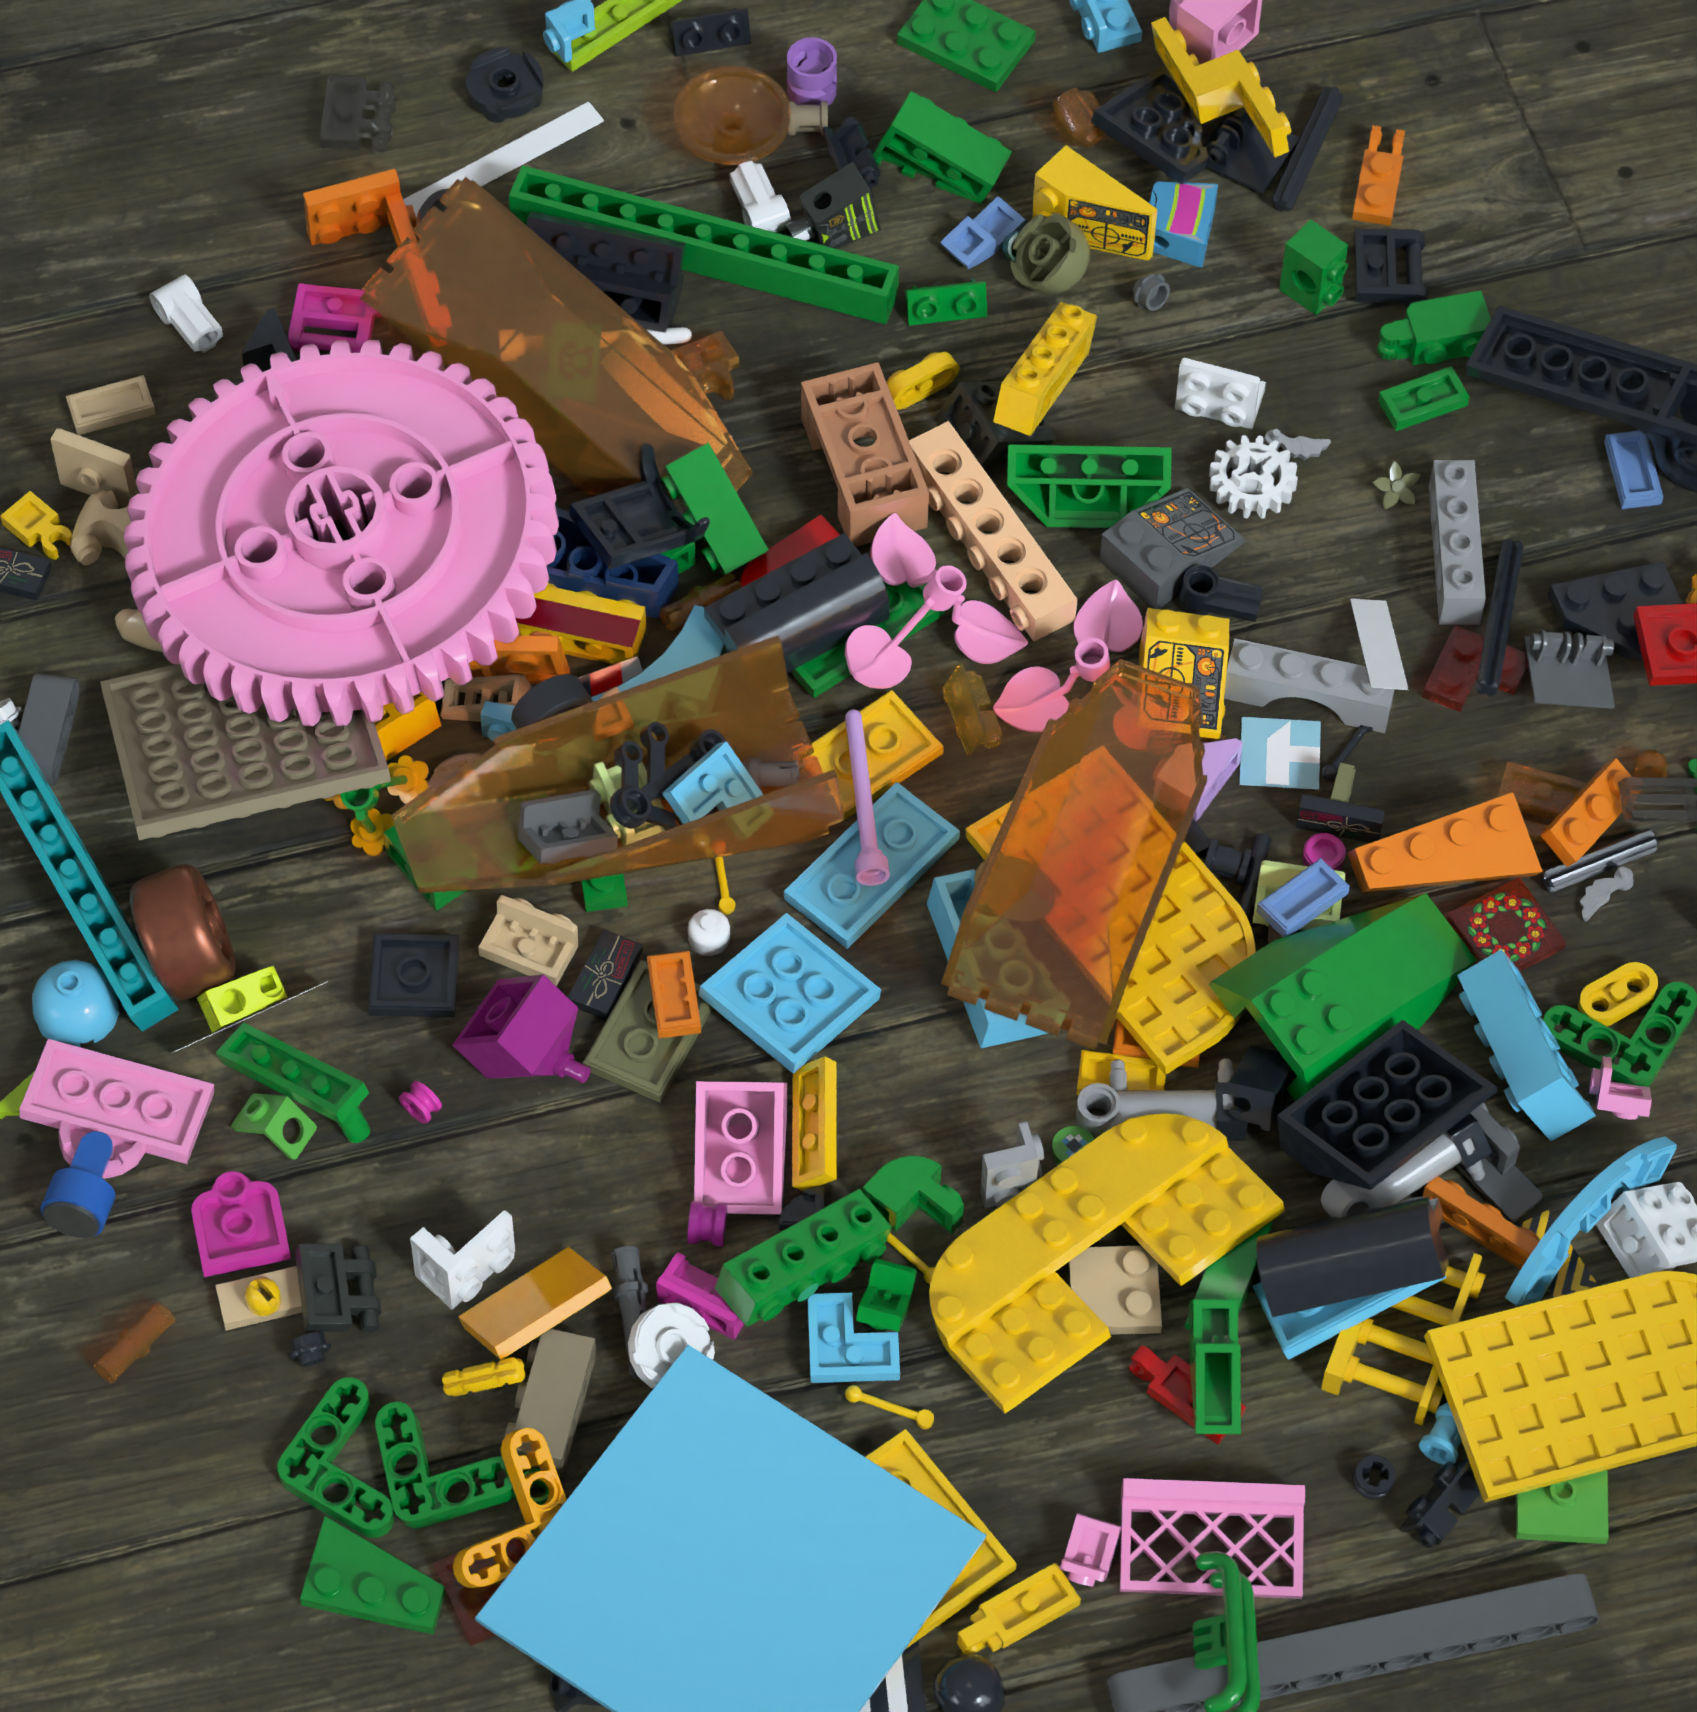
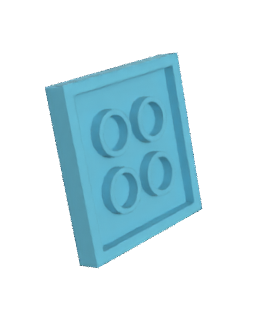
M786 913L700 986L698 996L794 1074L880 998L881 989Z

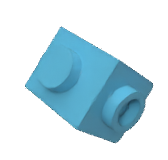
M590 0L567 1L558 8L545 13L546 30L543 31L545 43L552 53L557 51L561 59L566 63L572 60L571 41L595 30L594 5Z

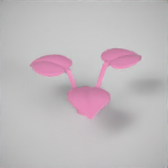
M893 513L884 521L873 538L870 558L880 573L882 580L890 585H900L907 581L910 587L915 588L926 584L923 589L925 603L892 640L885 630L873 625H863L851 633L845 644V656L849 672L855 680L865 686L876 689L890 688L902 682L910 671L912 661L909 654L897 645L930 609L945 611L953 605L952 621L959 625L954 634L955 642L959 649L975 662L981 664L997 663L1025 648L1028 644L1026 638L1010 620L995 608L976 600L963 603L965 597L961 594L965 590L967 583L964 574L959 569L953 566H943L938 571L934 570L936 566L934 553L920 535L905 525L896 513Z
M1113 580L1097 590L1079 610L1074 621V636L1078 643L1075 649L1076 665L1070 668V675L1065 684L1060 687L1058 676L1047 668L1039 666L1029 667L1018 672L1010 679L1000 698L993 706L994 713L1008 725L1027 732H1045L1058 727L1069 716L1070 705L1063 695L1071 690L1078 676L1090 682L1105 679L1119 703L1124 706L1114 716L1113 730L1115 737L1125 748L1134 752L1150 753L1176 747L1183 740V734L1138 729V689L1129 701L1124 696L1114 678L1113 672L1110 670L1108 650L1119 653L1130 649L1138 642L1143 631L1140 611L1118 580Z

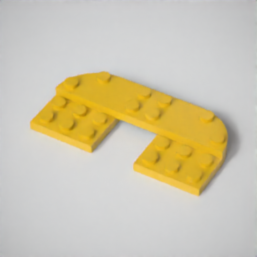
M1151 1114L1130 1118L1101 1134L952 1242L939 1259L930 1283V1306L938 1334L949 1354L1002 1412L1006 1414L1111 1338L1108 1326L1055 1272L1121 1224L1169 1275L1182 1286L1285 1211L1284 1203L1228 1147L1226 1136L1211 1125L1201 1120L1178 1114Z

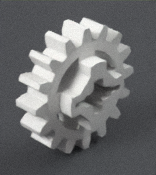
M1244 435L1241 437L1240 445L1237 446L1229 440L1226 442L1225 452L1221 450L1215 452V460L1210 464L1209 477L1211 479L1209 488L1210 491L1217 492L1216 502L1218 504L1226 501L1229 502V513L1232 514L1239 508L1243 510V517L1248 519L1251 511H1257L1262 519L1265 518L1266 509L1270 508L1277 514L1280 512L1281 502L1286 504L1291 502L1292 492L1296 491L1298 479L1296 477L1297 464L1289 462V450L1280 453L1277 451L1278 442L1276 440L1267 446L1263 444V436L1258 435L1255 443H1250L1249 439ZM1232 468L1231 478L1228 479L1227 472ZM1278 475L1280 481L1278 485L1275 487L1273 483L1275 481V476Z

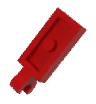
M1141 1345L1131 1357L1133 1362L1128 1369L1138 1378L1151 1381L1146 1392L1148 1395L1194 1427L1190 1365L1175 1354L1168 1363H1165L1150 1349ZM1241 1403V1417H1242L1243 1414L1245 1413L1246 1406ZM1227 1434L1203 1435L1219 1445Z

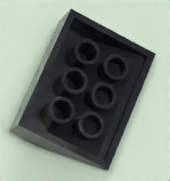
M1401 1020L1277 1115L1280 1149L1311 1173L1372 1190L1494 1095L1497 1089L1494 1084L1406 1021Z

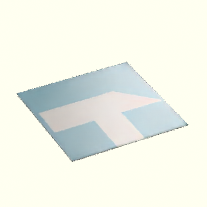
M1242 717L1241 741L1243 746L1240 760V785L1319 790L1321 721Z

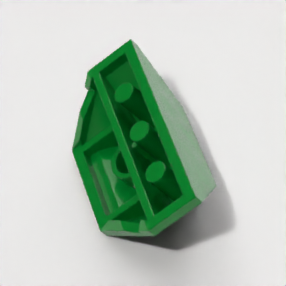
M1008 445L1007 486L1046 527L1110 528L1131 511L1159 500L1171 489L1172 447Z

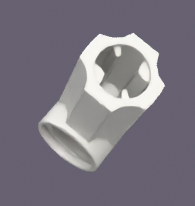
M753 161L739 164L738 168L730 173V182L742 206L745 225L775 233L786 230L785 225L791 222L788 207L781 194L776 196L762 165L753 163Z
M184 274L149 294L151 304L159 318L166 325L172 323L194 352L202 351L204 353L212 349L223 336L222 327L202 304V299L196 286L187 275Z

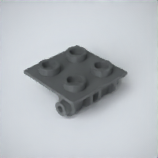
M1539 630L1538 634L1532 633L1531 636H1524L1534 703L1615 708L1606 655L1611 656L1613 654V639H1607L1605 634H1599L1598 636L1586 635L1583 640V635L1579 632H1576L1571 639L1570 632L1553 633L1546 632V630Z

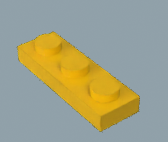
M826 1056L804 1064L793 1074L792 1187L801 1191L836 1180V1062Z

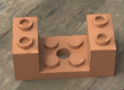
M879 362L801 382V420L813 451L823 448L838 488L837 516L844 533L854 546L872 543L880 526L893 513H896L904 524L913 531L927 528L929 491ZM867 436L875 440V443L868 447H861L854 443V440Z

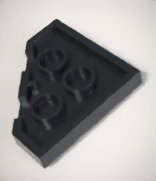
M1163 66L1093 112L1092 124L1181 185L1202 172L1206 167L1209 157L1207 148L1203 147L1201 142L1203 133L1201 124L1170 72Z
M1663 561L1552 584L1547 593L1563 628L1573 633L1582 631L1593 636L1605 634L1607 639H1613L1614 641L1613 652L1628 660L1633 656L1643 661L1633 617L1636 607L1683 604Z

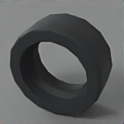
M570 674L556 675L540 682L519 699L512 710L511 721L530 749L537 751L550 750L577 736L593 718L596 705L577 676Z

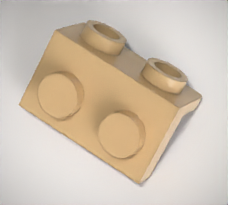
M500 895L497 901V915L478 947L479 956L528 976L544 974L557 986L578 948V927L564 915L557 913L549 914L534 908L531 903L524 899H512Z

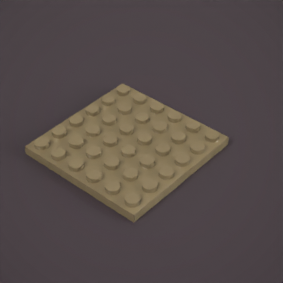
M181 664L100 682L139 840L159 838L177 831L202 828L224 820L245 818L254 813L276 808H287L293 804L318 798H330L336 794L361 788L368 789L378 784L391 782L388 765L374 722L369 723L363 709L353 711L352 719L347 726H335L331 712H322L319 722L314 726H302L298 711L292 709L288 718L282 722L271 721L264 702L257 711L250 714L240 711L234 695L227 700H217L210 695L206 682L193 684L185 678Z

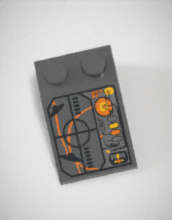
M1186 488L1131 511L1105 531L1101 538L1099 561L1152 609H1161L1179 594L1185 572L1190 567L1206 565L1213 568L1244 543V538L1189 488Z

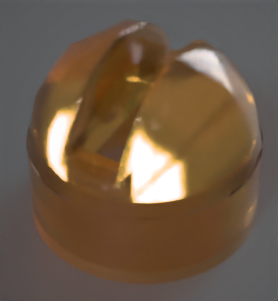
M1654 749L1641 752L1634 764L1633 776L1636 781L1647 786H1657L1665 782L1668 772L1666 757L1663 754H1658V751Z

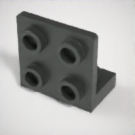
M1003 381L960 382L937 413V417L942 424L947 421L951 423L986 473H988L1008 445H1052L1056 438L1048 427L1045 418L1041 420L1031 436L993 422Z

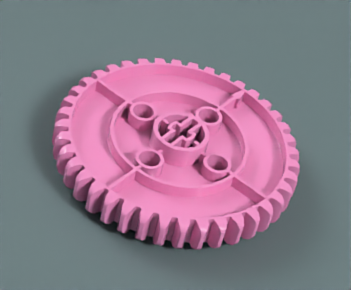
M336 340L332 344L330 354L320 355L318 347L313 343L303 345L300 350V360L291 362L287 354L281 351L271 355V369L262 372L257 365L251 363L242 367L241 374L244 382L237 386L229 380H219L213 384L217 399L212 403L204 398H195L189 403L188 407L193 420L188 422L183 419H176L167 426L172 444L164 442L155 444L149 452L153 468L147 467L139 471L136 478V485L140 494L130 498L127 508L131 523L125 527L124 542L128 550V554L125 557V568L131 581L133 598L138 611L142 614L149 635L160 643L163 654L172 664H181L185 678L193 684L206 682L212 697L223 701L230 699L234 695L238 709L248 714L257 711L264 702L269 719L276 722H282L287 719L292 709L298 711L302 726H314L317 724L322 712H331L335 726H347L352 719L353 711L362 709L369 723L381 721L383 705L393 703L398 712L406 714L414 710L413 695L422 692L428 700L435 702L444 697L442 681L450 678L459 685H465L473 678L469 663L474 660L481 665H491L498 659L494 639L502 643L513 642L519 635L516 618L525 619L533 615L537 607L534 593L545 590L549 581L546 565L554 561L557 550L553 535L557 533L559 520L555 507L556 493L552 476L549 474L544 450L539 444H536L531 425L526 420L518 418L516 406L507 397H497L494 385L487 379H476L472 382L470 370L467 366L456 363L450 365L445 370L441 354L433 351L424 353L416 362L411 345L402 343L394 346L389 355H383L379 340H367L363 343L360 353H351L347 340ZM340 519L349 540L342 541L333 521ZM364 519L369 522V524H368L367 527H366V524H365ZM315 534H317L318 541L314 540Z

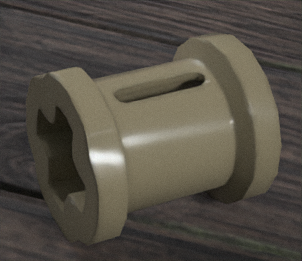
M827 100L821 101L818 105H796L794 101L788 102L789 136H795L797 132H820L822 136H825L822 128L824 126L828 127Z

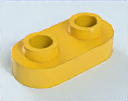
M933 352L913 367L893 373L886 383L896 409H905L945 388L957 377L960 367L950 353Z
M1639 962L1627 963L1587 985L1581 992L1578 1011L1605 1026H1610L1648 1005L1654 999L1658 987L1657 975L1646 964ZM1628 986H1637L1641 991L1638 993L1632 992L1628 989ZM1601 1005L1606 1011H1596L1592 1006Z

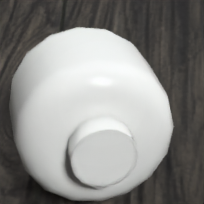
M704 909L695 913L688 923V941L691 948L704 956H713L723 952L730 942V925L726 916L715 909Z

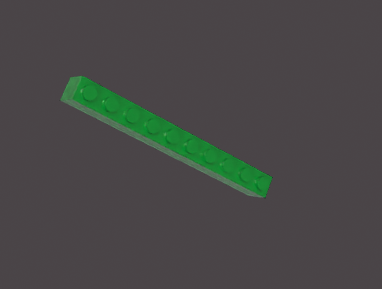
M521 166L509 194L510 218L517 226L527 228L529 214L537 212L684 242L686 245L682 270L885 325L888 322L898 296V265L528 166Z

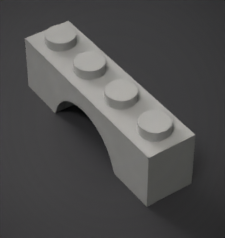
M1235 638L1226 672L1224 699L1264 707L1272 700L1284 697L1309 699L1332 709L1339 715L1344 725L1360 728V725L1373 727V731L1385 733L1395 689L1371 688L1366 666Z

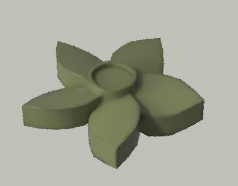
M1393 460L1388 469L1389 478L1378 477L1371 481L1378 489L1385 491L1382 497L1384 509L1394 506L1398 499L1404 503L1415 505L1414 494L1408 487L1413 486L1417 482L1420 474L1410 472L1402 475L1401 467Z

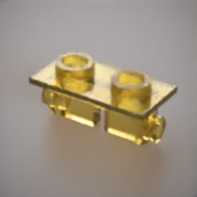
M959 664L942 688L944 700L949 705L956 724L957 736L962 741L966 755L971 756L979 744H985L986 748L989 749L999 746L1003 732L994 710L980 711V708H988L991 705L983 677L977 675L976 671L965 672L963 664Z

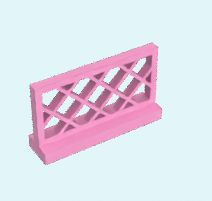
M1124 1478L1121 1487L1120 1592L1223 1596V1588L1216 1589L1210 1584L1204 1583L1213 1572L1217 1571L1216 1569L1207 1570L1195 1583H1183L1171 1570L1188 1553L1196 1560L1199 1553L1194 1548L1207 1535L1213 1532L1229 1549L1226 1554L1230 1557L1235 1555L1252 1573L1248 1577L1251 1583L1256 1578L1262 1583L1263 1586L1252 1585L1254 1597L1302 1599L1305 1485ZM1131 1512H1150L1162 1526L1146 1541H1143L1131 1528ZM1161 1513L1175 1514L1167 1520ZM1183 1514H1195L1207 1526L1191 1543L1172 1526ZM1206 1515L1220 1516L1212 1522ZM1228 1516H1241L1252 1528L1236 1545L1217 1527ZM1251 1516L1265 1518L1257 1523ZM1274 1517L1293 1518V1536L1281 1547L1263 1529ZM1166 1530L1184 1548L1167 1565L1149 1547ZM1256 1534L1275 1552L1259 1568H1256L1240 1551ZM1131 1539L1139 1546L1132 1554H1130ZM1292 1544H1293V1560H1292V1558L1285 1552ZM1144 1551L1161 1571L1150 1581L1130 1580V1563ZM1280 1557L1293 1570V1587L1274 1586L1262 1572ZM1166 1575L1172 1582L1158 1581Z

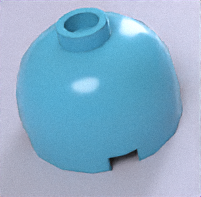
M80 960L62 961L50 967L37 980L32 993L33 1016L41 1034L47 1039L81 1047L80 1043H87L93 1039L94 1043L104 1039L114 1028L119 1016L118 996L103 970L93 963Z

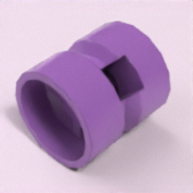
M812 37L798 40L791 45L787 52V95L790 101H794L796 105H818L821 101L827 100L829 106L833 103L837 92V53L834 47L826 40Z

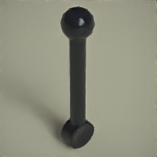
M1360 725V728L1333 763L1323 768V778L1328 781L1336 779L1340 762L1343 763L1362 737L1366 733L1373 731V727Z

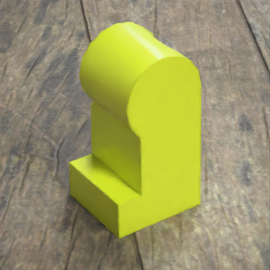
M271 966L207 990L198 996L197 1000L212 1033L279 1003L288 998L275 967Z

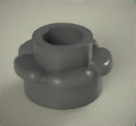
M1159 273L1144 275L1134 285V301L1141 309L1146 307L1150 311L1158 310L1167 301L1170 287Z

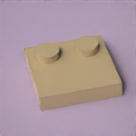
M1142 1246L1088 1247L1068 1262L1069 1287L1108 1326L1110 1335L1161 1333L1162 1319L1158 1263Z

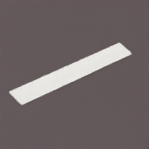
M587 102L403 199L405 206H413L417 219L420 207L431 194L447 188L474 191L602 123L604 120L590 102Z

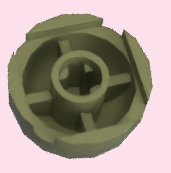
M1051 212L1053 215L1048 217L1040 214L1030 220L1022 228L1013 245V249L1017 250L1016 263L1011 261V270L1015 279L1031 290L1042 294H1059L1070 290L1081 280L1090 260V246L1083 230L1068 218Z

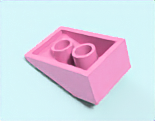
M696 1081L694 1201H701L704 1206L714 1207L717 1203L727 1204V1214L782 1213L787 1126V1083Z

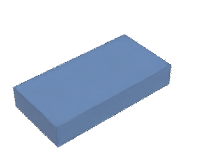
M1640 430L1606 434L1604 444L1621 508L1628 509L1662 504L1663 493L1647 436Z
M1320 858L1257 904L1256 912L1282 937L1294 934L1345 897L1349 892L1350 886Z

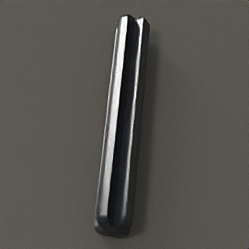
M1335 86L1322 89L1277 185L1271 202L1278 211H1290L1293 209L1344 97L1339 92V88Z

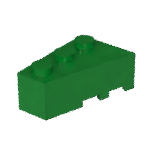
M910 91L879 141L873 156L877 166H880L883 160L903 168L902 175L913 179L916 173L936 180V188L981 204L994 186L1012 151L1004 147L997 139L988 137L972 128L965 120L952 116L937 107L930 99Z

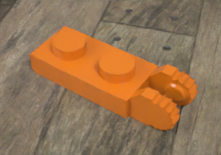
M1372 125L1369 147L1364 152L1352 220L1391 226L1404 157L1401 155L1405 136L1404 130L1397 129L1393 135V151L1390 154L1377 151L1378 145L1381 142L1382 132L1380 126Z

